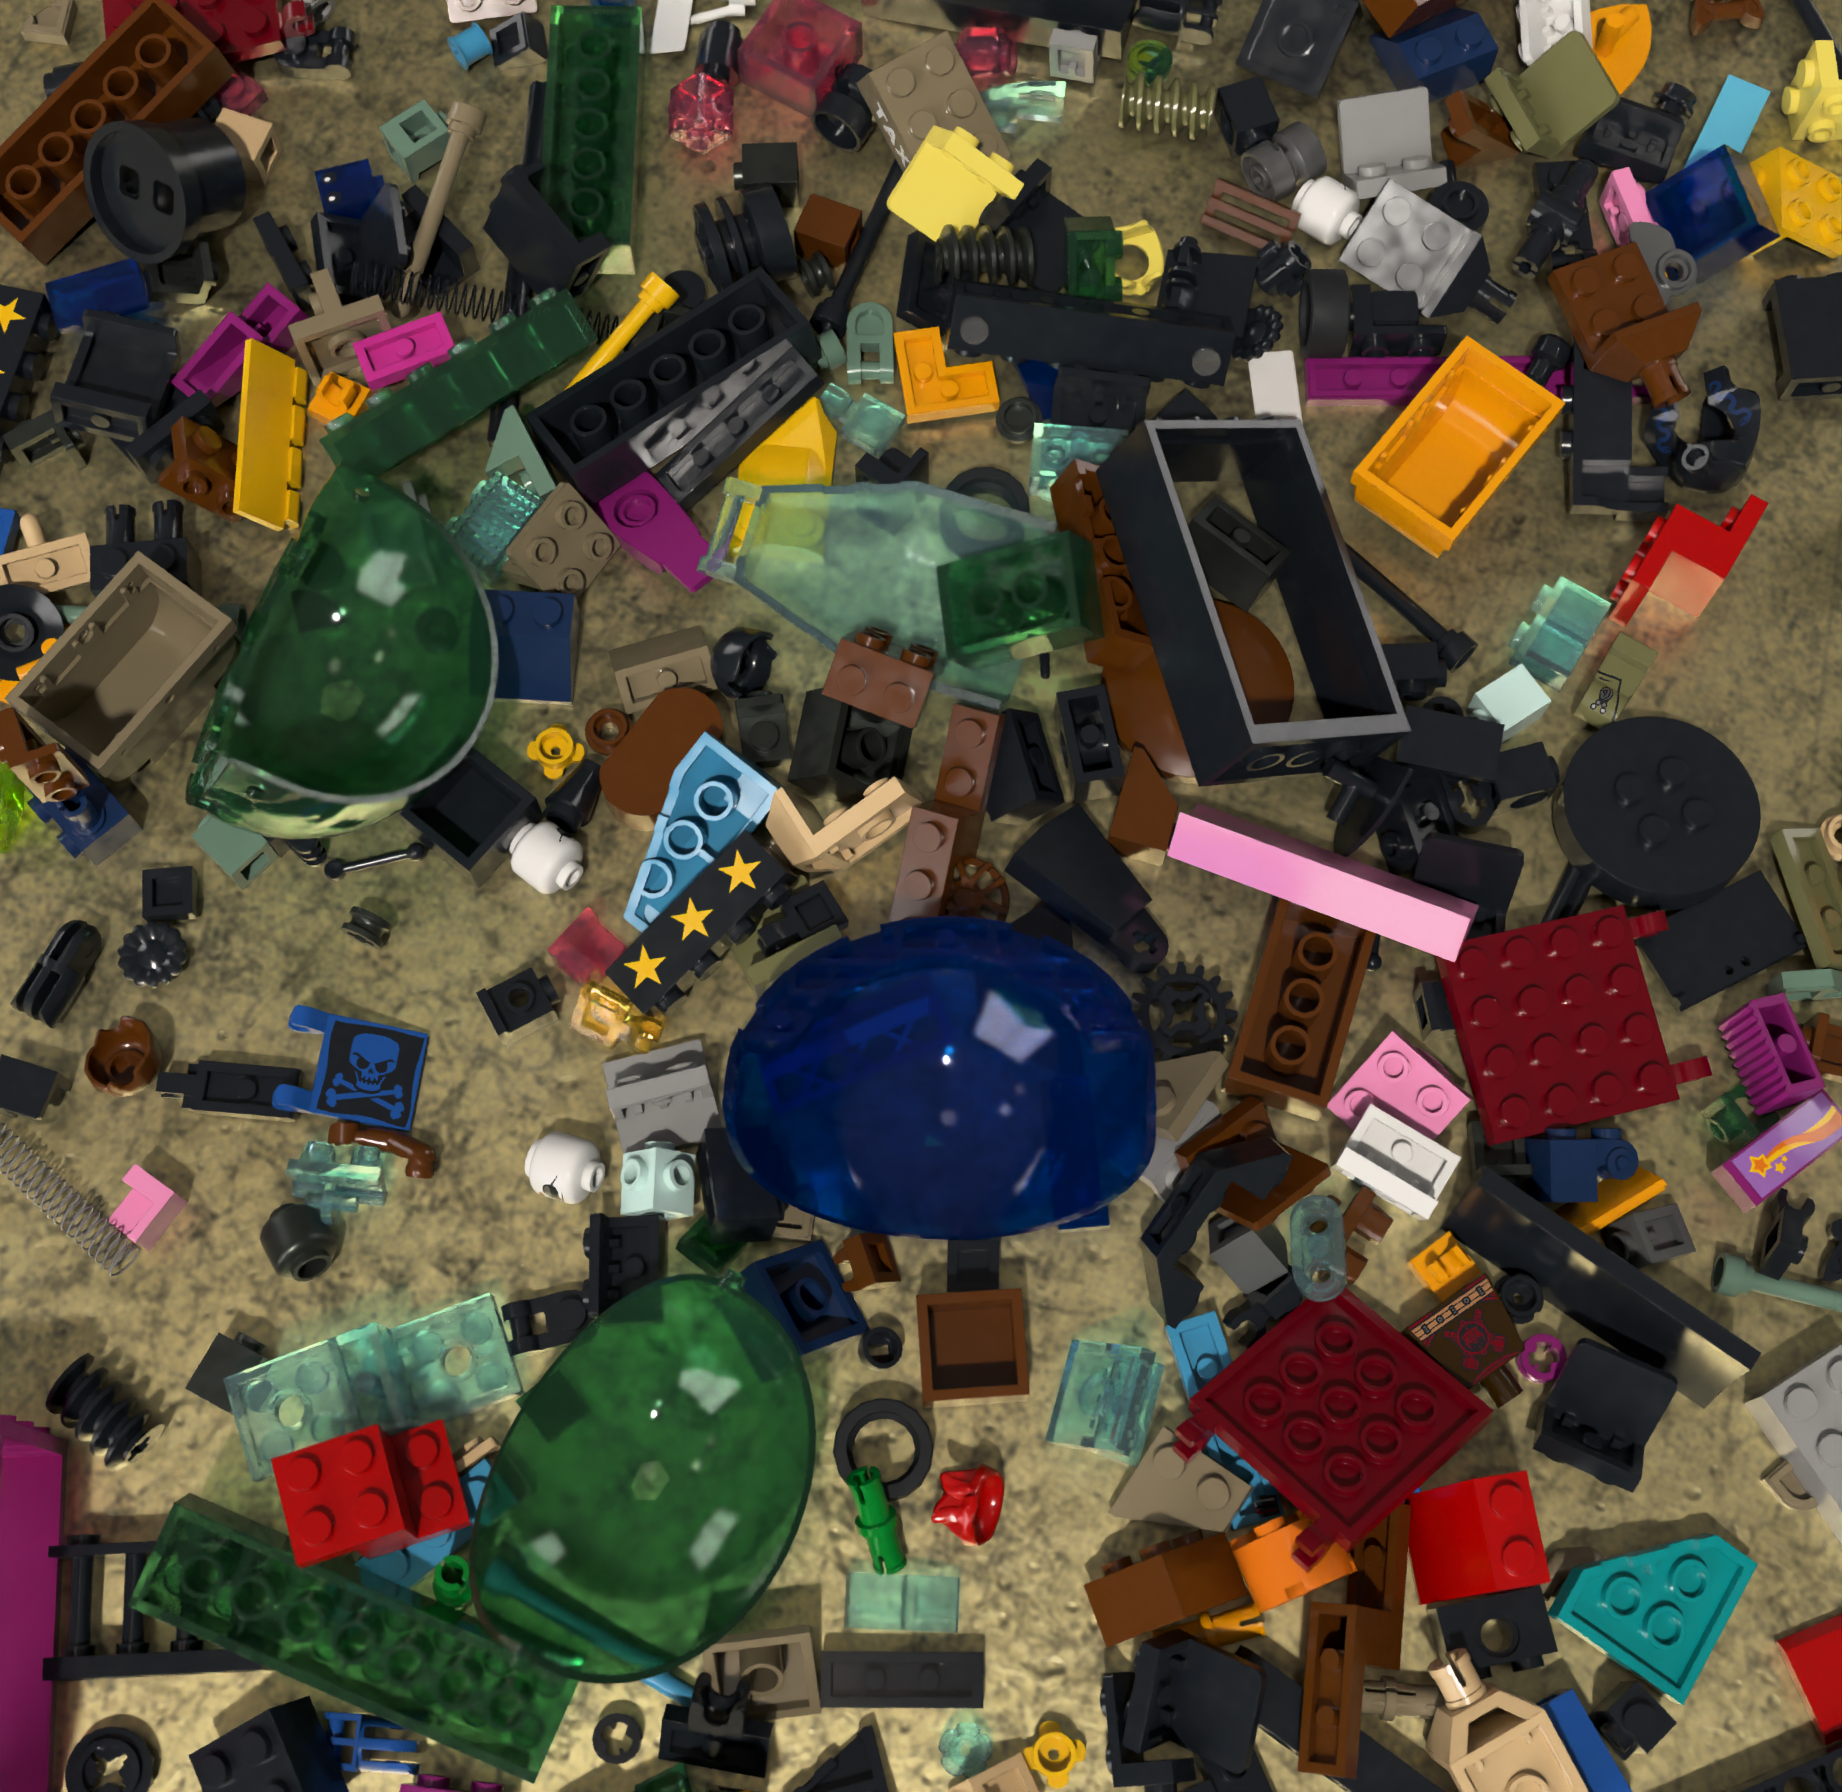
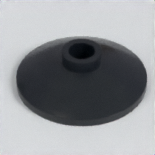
M17 584L0 586V679L7 681H20L16 667L41 658L44 655L41 650L42 643L49 638L58 640L65 632L62 617L54 603L41 592L28 586ZM12 623L22 625L25 630V636L19 642L10 640L6 634L7 627Z

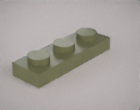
M1781 829L1771 836L1770 840L1816 969L1842 971V887L1821 829Z

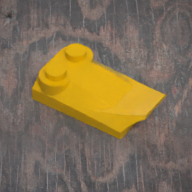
M810 397L739 463L734 511L730 519V557L824 564L837 431L828 420L818 398Z

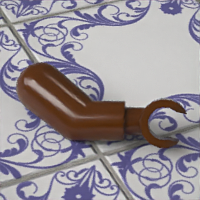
M350 1121L335 1122L329 1128L327 1144L334 1143L336 1147L360 1144L373 1152L394 1154L398 1157L407 1158L408 1163L405 1173L408 1177L431 1179L434 1175L433 1164L434 1161H437L435 1150L432 1146L401 1131L370 1126L369 1129H360L361 1123Z

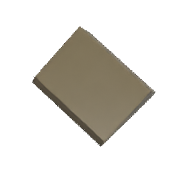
M811 1625L701 1638L704 1669L706 1673L711 1675L712 1688L716 1693L729 1696L736 1692L740 1680L745 1679L751 1683L747 1718L765 1721L822 1713L813 1627Z

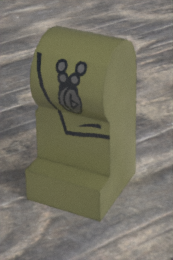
M1620 631L1604 656L1573 715L1599 730L1614 723L1634 695L1657 657L1658 652Z

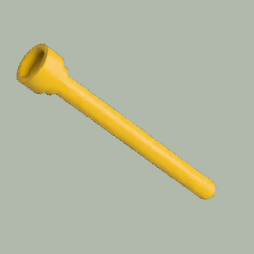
M651 271L639 285L642 288L637 295L640 300L564 390L615 359L654 312L659 314L664 308L668 311L680 297L679 294Z

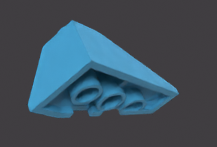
M704 731L673 772L661 813L658 815L650 845L638 872L623 918L643 933L745 829L754 834L768 818L774 792L784 786L750 759L709 732Z

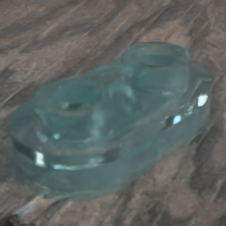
M1311 1195L1300 1200L1294 1206L1290 1215L1292 1274L1297 1288L1302 1295L1313 1301L1324 1302L1336 1298L1344 1290L1347 1283L1345 1222L1342 1212L1335 1201L1326 1196ZM1322 1220L1328 1223L1327 1228L1321 1233L1310 1231V1226L1315 1221ZM1319 1270H1326L1331 1273L1329 1279L1324 1283H1316L1312 1280L1313 1275Z

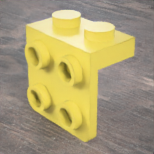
M1833 40L1814 41L1805 59L1800 60L1796 75L1790 86H1786L1783 91L1781 107L1783 114H1788L1791 140H1809L1814 143L1842 140V80H1839Z
M933 125L888 197L887 207L905 222L934 242H937V238H939L946 224H952L957 238L964 225H971L973 230H975L981 213L997 194L1015 200L1025 184L1012 175L1015 166L994 152L987 157L976 149L980 141L963 128L956 126L954 131H950Z

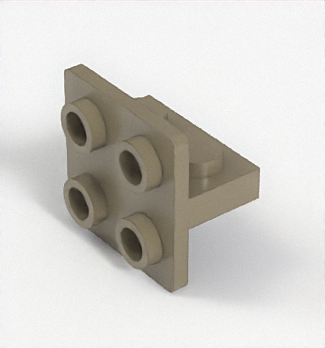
M562 481L508 546L506 555L509 559L502 566L501 570L512 582L529 586L545 593L575 594L577 601L621 544L573 486Z

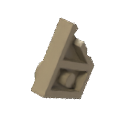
M1210 1051L1123 1069L1097 1106L1096 1111L1106 1122L1178 1142L1229 1066V1063L1220 1052Z
M1162 1426L1108 1513L1118 1518L1227 1532L1255 1486L1204 1451L1187 1464L1173 1451V1445L1180 1438L1169 1427Z

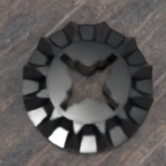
M100 1728L86 1735L71 1752L65 1771L67 1791L147 1792L154 1783L152 1775L155 1758L151 1755L145 1744V1739L127 1728ZM96 1756L108 1762H116L120 1758L127 1756L123 1761L124 1765L119 1770V1774L123 1778L122 1783L126 1787L123 1785L119 1786L115 1782H108L95 1790L105 1773L101 1767L102 1762Z

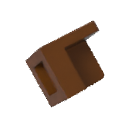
M811 194L793 230L795 253L810 260L812 259V253L820 251L829 267L843 271L863 228L862 211L825 197Z

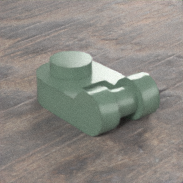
M860 303L850 311L846 322L848 385H862V380H880V384H894L893 321L891 314L886 307L879 303ZM861 352H879V361H861Z

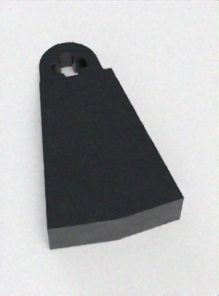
M1079 803L1043 824L1014 853L1004 871L1116 955L1126 968L1136 973H1149L1154 971L1168 953L1169 945L1166 935L1146 910L1152 898ZM1145 941L1150 948L1148 951L1143 950L1139 953L1133 946L1136 943L1139 944Z

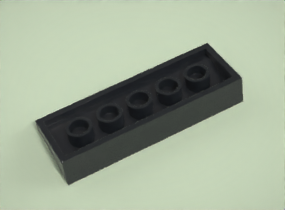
M861 0L863 16L1049 47L1053 28L1068 31L1079 30L1086 34L1097 36L1098 56L1121 60L1138 0Z
M1487 1168L1467 1187L1440 1228L1446 1233L1450 1231L1456 1240L1507 1275L1512 1277L1516 1273H1524L1531 1276L1539 1285L1545 1301L1618 1351L1674 1375L1678 1382L1677 1391L1703 1409L1737 1378L1751 1371L1761 1355L1760 1351L1490 1168Z

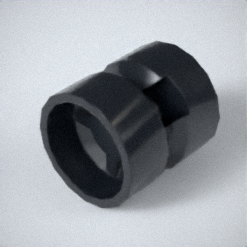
M856 63L846 64L830 87L831 92L825 94L811 114V123L815 131L830 145L850 153L857 152L873 130V122L877 123L856 84L873 70Z

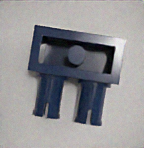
M65 748L64 750L88 776L90 786L78 790L77 794L68 800L61 802L47 801L44 803L26 786L34 796L27 804L46 825L52 820L56 821L63 830L56 838L75 859L84 854L97 867L143 829L87 764Z

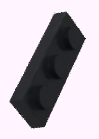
M821 1651L820 1708L983 1709V1652Z

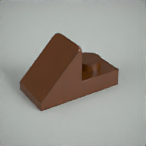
M1458 90L1445 99L1450 118H1448V126L1441 131V138L1448 159L1455 162V168L1459 169L1512 158L1520 153L1519 148L1511 139L1510 132L1512 127L1507 118L1502 117L1492 106L1462 90Z

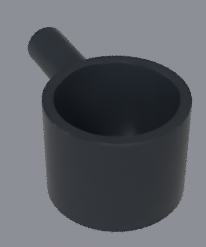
M1453 160L1440 161L1439 164L1446 166L1447 183L1442 184L1433 192L1429 203L1464 226L1481 234L1489 214V203L1485 194L1471 183L1457 181L1455 162Z

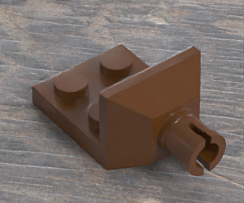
M1636 241L1551 272L1547 280L1589 371L1626 383L1640 378L1651 396L1655 410L1664 408L1666 406L1665 402L1668 406L1673 405L1691 393L1678 368L1677 359L1688 349L1702 309L1699 303L1695 302L1679 309L1668 311Z

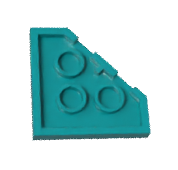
M1703 1533L1572 1567L1547 1614L1671 1702L1684 1705L1758 1564L1718 1535Z

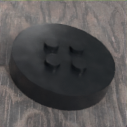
M1655 716L1634 717L1617 721L1603 727L1590 736L1576 751L1563 773L1556 790L1553 807L1554 824L1559 843L1572 866L1581 872V876L1589 884L1621 903L1637 908L1659 911L1678 910L1698 905L1709 900L1724 889L1751 855L1758 839L1761 821L1760 803L1755 785L1742 762L1724 743L1703 729L1689 723Z

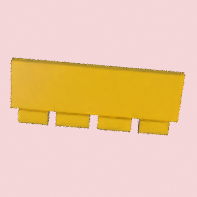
M250 338L245 341L233 513L275 531H281L284 528L295 529L299 527L301 495L295 492V490L301 489L303 451L297 448L304 446L306 410L300 406L307 404L308 372L300 367L295 368V359Z

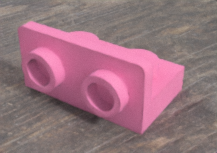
M1626 167L1612 171L1598 202L1617 247H1621L1630 243L1629 226L1631 223L1648 222L1658 226L1660 224L1645 189L1640 183L1635 182L1630 168Z

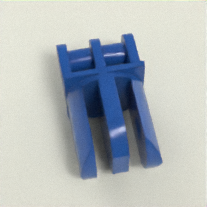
M324 1711L323 1719H329L326 1737L340 1770L418 1775L420 1768L418 1763L392 1760L378 1761L370 1760L372 1750L420 1752L421 1741L374 1737V1727H386L397 1730H424L425 1718ZM345 1720L357 1721L355 1738H343ZM342 1745L354 1746L352 1763L340 1762Z

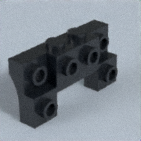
M1571 334V380L1569 386L1561 387L1560 399L1566 403L1561 414H1568V430H1561L1559 457L1560 459H1568L1567 475H1570L1569 514L1615 515V521H1655L1658 515L1665 518L1668 513V503H1664V483L1668 477V467L1629 466L1632 460V387L1646 386L1640 378L1626 383L1589 371L1573 334Z

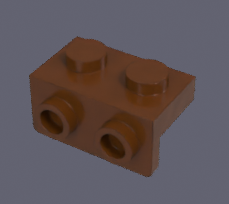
M182 416L171 426L174 462L159 475V485L232 523L239 522L243 516L233 513L238 445L219 436L211 428L204 425L201 426Z
M14 707L0 711V760L3 764L8 763L9 768L19 781H22L42 803L68 800L74 797L78 790L90 786L86 773L58 742L46 745Z

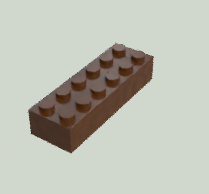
M144 0L0 145V225L45 266L93 217L83 179L85 151L92 135L101 126L114 121L142 119L157 123L191 118L235 73L217 46L166 0Z

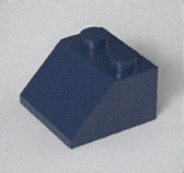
M1454 7L1390 39L1384 31L1370 35L1369 39L1396 90L1424 86L1428 89L1429 103L1454 94L1458 90H1464L1485 82L1484 78L1491 73L1499 50L1480 14L1459 7Z
M478 589L473 628L475 697L477 701L573 705L581 627V614L575 594Z
M822 1239L755 1261L717 1290L765 1382L799 1370L870 1330L851 1292L843 1290L841 1284L845 1281Z

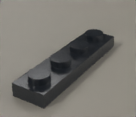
M794 346L791 347L662 467L655 476L674 500L685 511H688L825 384L824 380Z

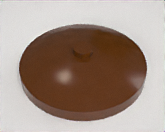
M1213 600L1254 725L1288 722L1294 702V680L1289 660L1280 642L1262 622L1251 614L1231 604ZM1155 652L1131 675L1103 667L1101 685H1105L1115 734L1120 748L1130 758L1134 746L1143 748L1162 778L1180 783L1198 784Z

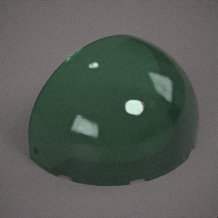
M343 460L339 462L307 510L298 537L290 539L241 635L243 640L240 644V653L233 664L228 665L224 672L193 754L192 762L198 765L195 773H190L187 778L185 800L188 805L201 810L216 820L249 833L297 840L331 838L370 828L401 813L426 796L465 757L485 726L493 705L499 666L497 634L488 598L471 562L456 540L425 508L386 482ZM354 489H363L370 496H361Z

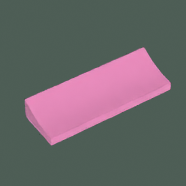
M1200 803L1189 814L1180 812L1167 854L1169 857L1452 962L1456 961L1479 905Z

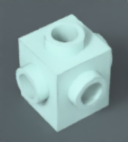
M649 1141L644 1143L643 1150L624 1153L623 1167L620 1175L622 1184L620 1215H661L665 1218V1221L693 1216L696 1155L675 1151V1144L666 1141Z

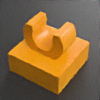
M330 371L315 390L316 395L307 409L312 418L352 435L374 400V396L369 388Z
M1450 1231L1406 1264L1438 1305L1482 1273Z

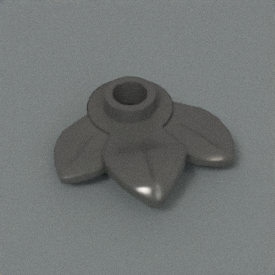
M1633 222L1630 224V243L1636 241L1665 305L1671 297L1686 293L1694 285L1698 275V268L1694 258L1688 252L1677 249L1671 234L1663 227L1648 222ZM1665 268H1676L1679 272V280H1669L1665 275Z

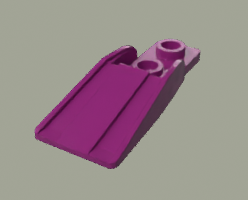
M648 471L643 472L591 506L593 511L614 534L621 544L620 546L629 555L657 574L664 573V569L667 570L691 593L697 592L727 566L725 558L702 537L699 529L684 510Z

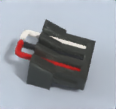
M1260 1495L1256 1497L1257 1501H1254L1256 1513L1260 1514V1518L1280 1513L1276 1495Z

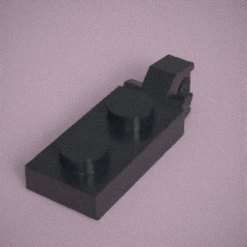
M199 1060V1064H189L187 1074L159 1071L156 1092H159L162 1098L183 1100L181 1108L186 1111H193L195 1114L296 1123L298 1112L275 1109L272 1106L274 1091L280 1084L302 1088L304 1073L301 1069Z

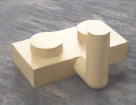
M31 513L21 517L20 527L28 548L0 555V586L7 584L24 585L47 595L90 583V545L86 533L47 543L38 517Z

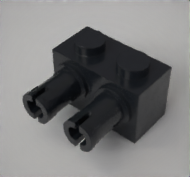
M162 500L152 504L154 540L136 542V509L134 507L119 504V514H116V507L114 505L107 506L104 509L106 517V544L90 546V590L95 597L137 551H140L202 597L201 560L187 537H183L184 505L181 502L167 500L166 510H164Z

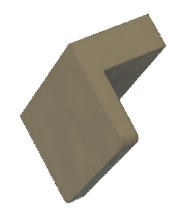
M700 626L619 647L608 652L626 715L647 709L659 692L667 689L682 687L694 689L701 693L718 689L712 677L710 669L711 656Z

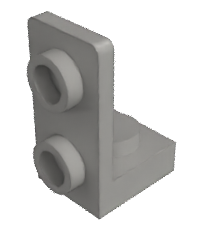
M1053 28L1049 41L1050 76L1094 84L1101 56H1098L1097 36L1089 35L1079 30L1068 31Z

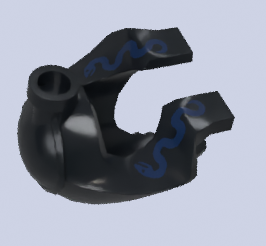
M1725 365L1703 373L1707 396L1702 404L1704 409L1701 411L1703 414L1700 425L1701 436L1696 443L1685 442L1675 431L1676 422L1680 416L1678 402L1670 406L1665 402L1666 406L1664 408L1655 410L1651 399L1649 418L1645 424L1642 439L1660 467H1668V476L1683 486L1684 489L1691 492L1720 494L1735 487L1745 477L1755 451L1760 429V398L1756 391L1737 387L1731 381L1729 369ZM1728 417H1729V419L1731 420V423H1732V425H1733V428L1731 427V425H1730V423H1729V421H1728Z

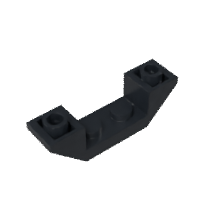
M1265 1135L1198 1153L1140 1237L1150 1303L1170 1327L1176 1329L1183 1317L1189 1315L1195 1309L1199 1295L1205 1287L1186 1265L1177 1260L1192 1248L1197 1237V1231L1208 1215L1217 1210L1223 1203L1227 1188L1233 1181L1260 1199L1265 1200L1270 1191L1279 1186L1284 1180L1288 1165L1294 1157L1270 1136Z

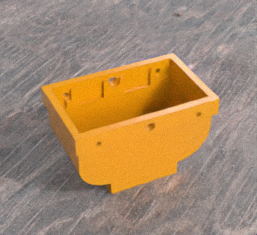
M1466 335L1353 471L1350 482L1356 486L1354 500L1424 551L1438 559L1445 550L1449 551L1558 418L1566 403Z

